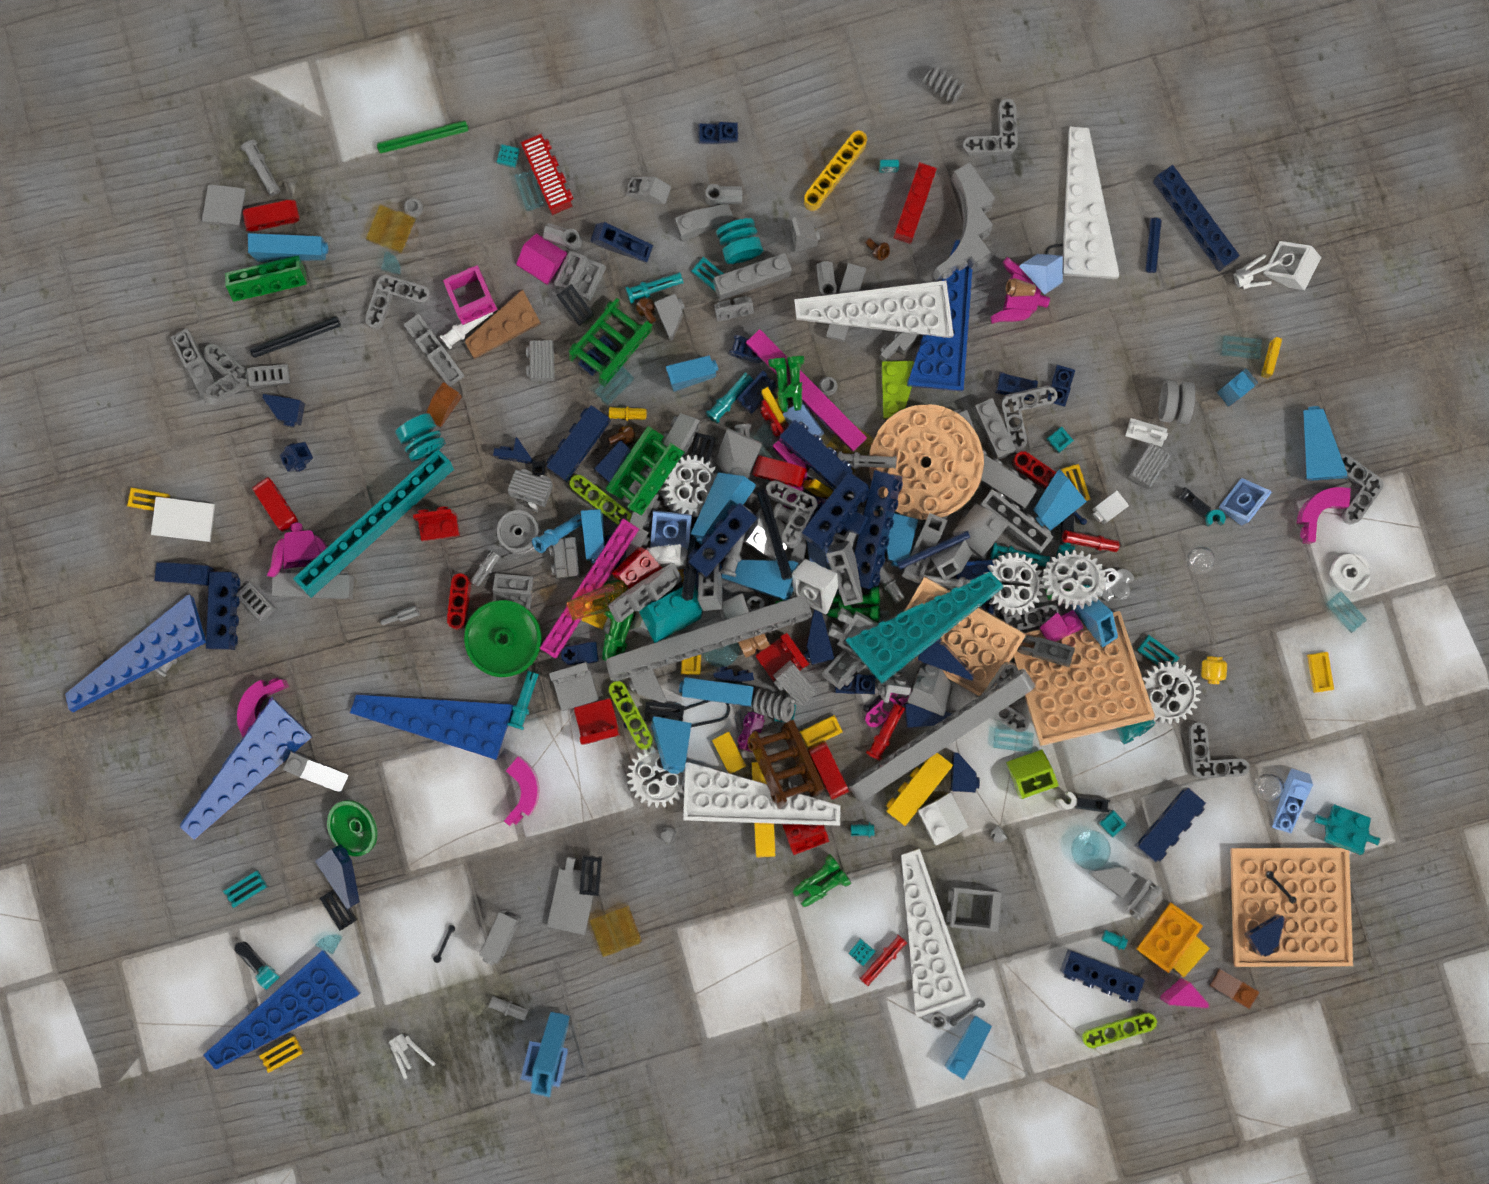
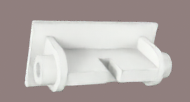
M1130 418L1125 436L1162 447L1168 433H1166V428Z

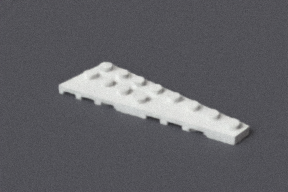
M1070 127L1068 133L1063 275L1118 279L1119 271L1089 128Z
M946 281L794 299L797 320L948 338L954 336Z
M686 762L683 820L840 826V805L797 794L786 798L788 802L778 809L771 799V792L767 784Z
M917 849L902 854L901 862L916 1017H920L972 998L921 851Z

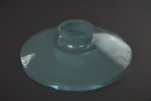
M737 642L724 646L723 651L715 649L702 655L709 664L716 667H725L736 660L740 647Z
M1088 830L1076 836L1072 843L1071 852L1073 859L1079 866L1094 870L1106 864L1110 857L1111 848L1109 841L1103 834ZM1088 846H1092L1093 851L1091 853H1088L1086 851Z

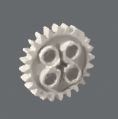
M689 455L684 456V458L681 457L663 483L666 487L662 488L661 491L667 492L663 498L670 499L667 505L673 504V511L679 509L681 514L686 513L693 515V517L699 516L717 474L713 473L715 467L709 468L710 461L703 463L704 457L698 460L697 455H693L691 458ZM681 471L685 473V479L682 478ZM699 474L703 476V482L699 480ZM680 490L683 491L684 498L679 495ZM697 493L701 494V501L698 500Z
M1073 550L1072 555L1068 551H1065V556L1058 553L1057 559L1052 557L1051 563L1047 562V569H1044L1042 582H1045L1043 588L1047 589L1046 595H1052L1051 601L1058 599V605L1065 603L1066 609L1069 604L1072 605L1073 610L1076 609V605L1083 609L1084 603L1090 607L1092 601L1097 602L1098 596L1102 597L1106 587L1107 578L1104 577L1106 571L1101 570L1102 564L1096 565L1097 558L1090 560L1091 554L1085 557L1083 556V551L1079 555L1076 554L1075 550Z
M1007 553L1005 557L1000 555L998 556L999 560H992L994 566H987L992 574L999 581L1029 584V587L1003 585V588L1006 590L1005 598L1001 595L1000 590L991 597L992 600L989 604H996L995 610L1001 609L1002 614L1008 612L1009 615H1014V613L1021 615L1022 611L1027 613L1028 608H1035L1033 602H1040L1037 596L1043 595L1039 591L1040 588H1043V585L1040 584L1043 578L1038 576L1042 570L1036 571L1035 568L1038 564L1031 565L1032 558L1026 559L1025 554L1020 555V557L1018 553H1013V555ZM1004 569L1008 572L1007 578H1004L1002 575ZM1022 571L1026 574L1025 580L1021 578ZM1020 590L1024 592L1025 596L1023 599L1019 596Z
M1166 661L1165 666L1162 662H1159V668L1152 665V672L1146 670L1145 672L1148 676L1146 678L1142 677L1155 715L1153 720L1156 721L1159 718V722L1164 723L1166 719L1168 724L1172 723V719L1179 723V717L1186 720V713L1193 714L1190 710L1191 707L1197 709L1194 701H1200L1196 697V694L1201 693V691L1196 690L1200 683L1193 682L1197 676H1190L1192 670L1188 669L1185 671L1186 666L1182 664L1179 667L1178 662H1174L1171 665L1170 661ZM1167 674L1169 681L1166 684H1162L1161 679ZM1181 684H1185L1186 689L1184 693L1180 694L1178 687ZM1167 689L1172 692L1171 696L1166 693ZM1158 691L1160 697L1157 701H1153L1152 694ZM1171 701L1176 702V708L1174 710L1169 709V703Z
M653 745L650 752L644 750V755L637 753L639 759L632 758V762L635 765L628 766L633 772L627 774L628 777L632 778L627 783L634 785L630 791H637L634 796L635 799L641 796V803L647 800L648 807L653 802L656 808H658L659 803H662L665 808L667 801L673 805V798L679 801L678 793L684 794L682 787L685 786V768L683 773H667L662 776L661 781L655 779L649 784L643 785V782L655 777V772L662 774L667 770L658 767L657 762L660 760L658 750H655ZM642 768H649L651 774L648 777H642L640 775ZM674 776L677 779V783L670 786L666 783V778ZM651 785H657L660 791L653 795L648 789Z

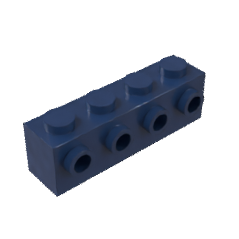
M592 405L582 411L580 421L571 426L569 430L570 435L567 439L563 438L558 445L559 450L555 455L552 454L546 462L548 470L565 482H568L611 422L608 416Z
M794 420L780 435L779 441L833 489H836L849 472L852 474V466L844 459L841 461L836 456L837 452L833 448L824 446L822 444L823 440L817 434L812 435L808 431L809 428L802 421L797 422Z
M1184 787L1134 846L1153 862L1163 860L1167 855L1166 850L1170 845L1173 847L1180 838L1178 836L1181 832H1186L1191 827L1193 818L1195 816L1199 817L1203 813L1206 802L1190 788Z
M1069 949L1060 969V972L1065 974L1064 978L1074 982L1076 979L1082 980V985L1092 989L1095 985L1101 988L1100 992L1110 996L1113 993L1120 995L1119 999L1128 1003L1131 1000L1137 1002L1145 979Z

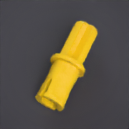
M626 406V408L609 407V418L626 419V421L629 419L646 420L647 410L629 408V406Z

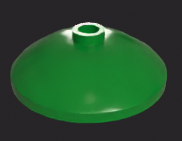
M344 800L335 804L329 811L327 829L335 846L341 844L347 850L348 855L354 857L363 856L374 848L378 836L377 826L372 814L365 806L353 800Z

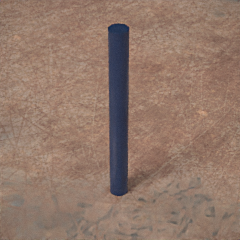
M965 531L897 562L898 567L902 569L971 538L968 531Z

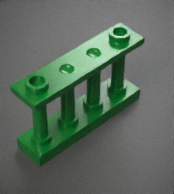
M618 298L613 302L610 301L605 306V312L578 343H574L568 351L570 352L569 360L571 362L578 356L599 372V383L604 387L652 332V324L647 320L643 325L637 324L618 309L620 303ZM612 314L634 330L635 335L631 339L624 337L606 323ZM600 329H603L620 342L623 349L619 353H615L594 337ZM589 342L611 358V363L607 367H603L583 351V348Z
M647 426L606 487L608 492L622 499L624 496L628 498L631 502L627 507L641 516L684 454L683 450L672 443L668 447L661 442L664 436ZM656 448L663 453L657 463L650 458ZM645 464L652 469L647 478L639 474ZM634 480L641 484L636 494L629 490Z

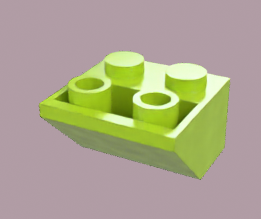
M1043 749L1006 762L1019 799H1024L1059 786L1053 768Z

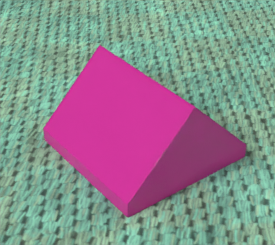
M535 234L524 243L516 265L548 285L568 253L553 243L544 240L542 236Z
M1180 978L1160 995V1000L1168 1005L1209 1008V1004L1195 987L1183 978Z

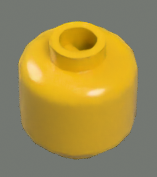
M1207 656V659L1202 661L1201 677L1208 680V684H1220V681L1225 680L1227 677V662L1223 660V657Z

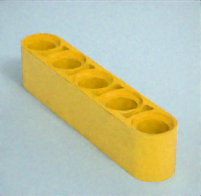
M855 131L851 134L808 189L804 197V206L807 210L815 211L823 204L865 150L867 136L864 132ZM855 139H860L863 141V143L857 145L853 141ZM847 153L850 154L852 158L844 159L842 155ZM837 168L840 170V173L833 174L831 169ZM824 182L827 183L829 187L823 189L819 186V184ZM810 197H815L818 201L816 203H810L808 199Z
M752 762V780L767 784L758 763ZM754 823L756 858L775 857L774 823Z

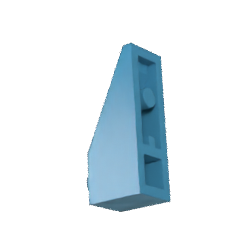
M975 1015L946 1062V1069L964 1080L973 1066L992 1025Z

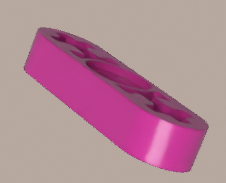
M890 693V696L894 694V697L899 695L897 693ZM907 695V698L901 697L898 700L901 702L899 705L903 706L908 701L909 695ZM889 698V701H892L893 704L897 703L895 699ZM883 700L866 714L865 722L868 726L878 727L887 719L890 712L883 709ZM879 707L886 717L883 718L880 715L877 718L879 721L877 724L875 722L870 723L869 720L871 718L869 715H876L879 712L876 708Z

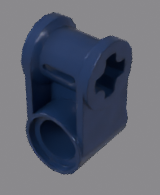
M739 335L734 336L735 341L732 350H729V355L754 363L763 362L760 357L752 355L753 350L746 344L749 339Z
M588 642L565 647L561 652V658L568 665L599 662L597 643ZM568 651H571L572 654H575V656L572 657V660H569L567 657H565V655H568Z

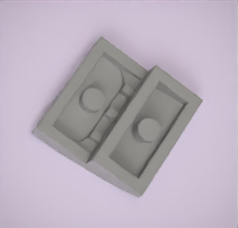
M208 185L202 222L220 226L224 224L240 227L246 189Z
M569 250L554 285L565 289L572 284L582 298L591 301L606 267L601 263L588 259L584 255Z
M495 574L492 602L498 600L514 601L531 611L533 577Z

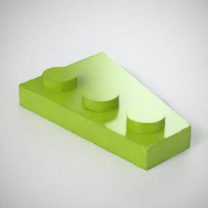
M914 361L882 362L883 419H889L897 412L906 408L912 388L907 386V382Z

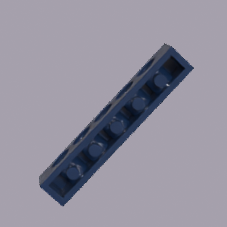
M1171 165L1156 176L1153 181L1154 185L1218 272L1232 264L1240 255L1174 165Z
M874 470L864 516H867L868 520L858 537L854 554L861 587L871 589L872 587H877L880 582V570L885 562V549L889 545V533L894 524L893 516L898 507L897 499L903 487V476ZM887 488L888 495L885 497L884 490ZM881 507L884 511L882 516L879 513ZM876 526L879 527L878 534L875 533ZM872 544L874 545V548H875V550H874L873 553L871 552V546H872ZM868 563L870 565L869 572L866 570V565Z

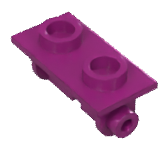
M748 711L743 721V731L738 737L739 749L753 753L748 747L747 739L754 731L761 733L765 722L763 715Z

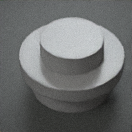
M412 198L405 202L404 211L409 217H418L423 211V205L418 199Z
M824 377L820 380L818 388L825 396H831L837 390V382L832 377Z

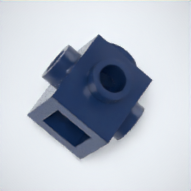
M306 442L289 444L279 455L287 472L294 470L300 472L306 469V465L313 459Z

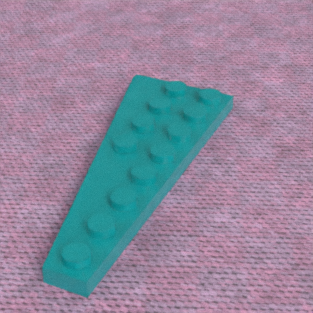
M990 571L971 580L966 585L951 589V592L942 596H936L925 604L921 603L898 614L897 617L886 622L883 621L878 626L869 630L861 631L860 634L852 638L849 637L845 641L882 684L1003 589V584Z

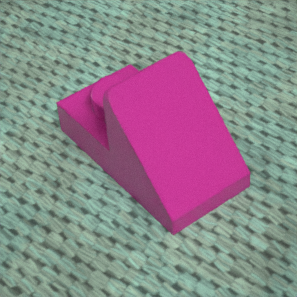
M1073 610L1062 616L1059 613L1055 614L1039 629L1045 639L1056 642L1083 629V624Z

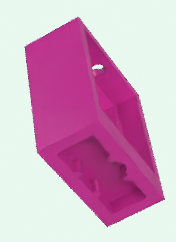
M478 265L443 280L462 325L497 310ZM479 279L485 297L460 307L453 290Z

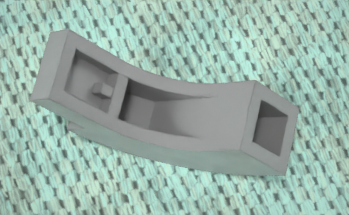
M929 513L910 556L937 545L947 520ZM929 556L907 566L902 577L920 584L931 557Z

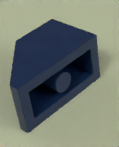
M263 394L262 398L276 418L283 423V426L294 428L295 425L301 426L305 407L304 402L297 399Z
M952 752L953 766L951 768L950 791L976 793V789H979L980 778L977 777V773L959 753Z
M1276 914L1244 933L1257 955L1269 956L1279 946L1285 921L1282 915Z

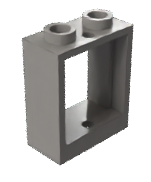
M952 886V891L948 893V902L951 903V908L947 910L946 922H949V926L998 932L1001 892ZM958 893L990 896L988 924L956 921Z
M506 909L498 913L479 955L483 957L484 962L493 965L494 963L498 964L503 959L522 918L521 916Z

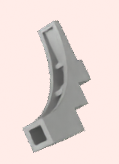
M971 163L954 171L950 179L958 192L962 204L964 217L963 233L959 246L945 262L936 267L932 274L936 281L941 278L943 280L949 278L953 271L957 269L960 271L967 265L970 269L976 266L980 268L988 262L987 259L991 254L982 240L990 235L989 232L993 227L985 213L992 208L995 197Z

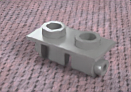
M751 297L735 298L734 305H731L730 300L717 302L714 305L717 322L753 314L754 309Z
M1149 879L1141 887L1135 898L1129 902L1125 910L1139 921L1141 918L1144 919L1151 909L1147 905L1148 901L1154 905L1162 896L1161 892L1163 889L1158 885L1156 886Z

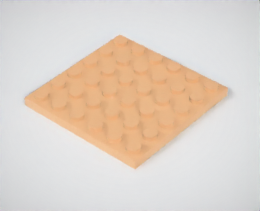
M1120 611L1113 612L1118 638L1104 647L1097 642L1084 624L1083 629L1056 641L1075 648L1070 668L1027 656L1017 651L1014 654L1013 659L1018 670L1025 669L1035 683V688L1024 696L1040 746L1155 718ZM1040 630L1025 633L1035 638H1044ZM1023 642L1020 644V646H1025L1033 649L1035 646Z
M1340 847L1230 848L1233 966H1353L1350 858L1348 850ZM1267 871H1272L1274 877L1289 894L1296 897V903L1291 904L1289 898L1271 879L1266 878L1265 873ZM1276 914L1282 915L1285 921L1279 946L1269 956L1257 955L1244 933Z

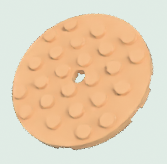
M915 405L891 416L878 430L869 456L897 457L896 469L869 467L871 481L874 470L903 476V487L899 492L897 499L898 507L895 511L904 516L926 520L929 513L942 518L962 508L975 494L984 470L983 448L974 428L958 413L939 405ZM924 457L931 459V465L927 468L921 465V460ZM887 488L884 490L885 497L888 495Z

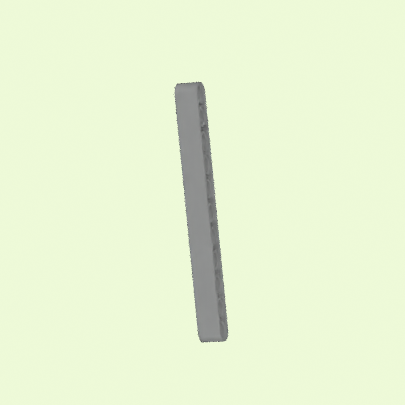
M806 596L795 597L613 656L606 660L609 676L612 681L626 679L811 618L812 612Z
M1025 669L1018 670L853 779L848 784L849 789L859 802L868 799L1035 688V683Z

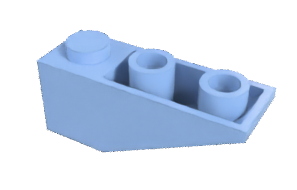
M1291 768L1283 786L1272 828L1292 833L1313 786L1309 773Z

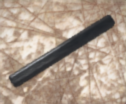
M335 316L250 348L251 355L257 358L341 326L340 320Z
M763 489L757 492V496L783 580H788L792 578V573L767 490Z
M698 516L692 518L682 589V598L685 601L692 600L697 570L688 563L690 560L688 556L695 548L697 550L700 549V543L696 541L697 538L691 535Z

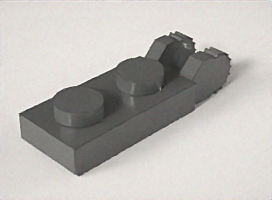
M1028 635L1025 636L1022 642L1035 645L1034 649L1025 646H1019L1017 652L1069 668L1075 648L1072 646Z

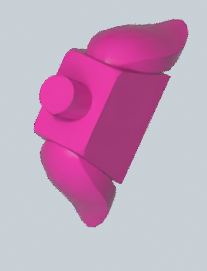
M1009 257L1005 258L1003 265L1011 275L1010 279L1016 278L1034 284L1019 267V264L1012 261ZM1037 286L1034 296L1011 297L1006 294L1003 311L997 312L990 317L991 324L1026 320L1037 310V306L1047 308L1050 297L1040 295L1041 290Z
M301 523L292 524L291 532L285 533L284 538L280 539L274 546L271 566L267 576L276 577L282 565L283 569L306 567L328 548L327 544L322 538L315 536L311 530L303 531Z

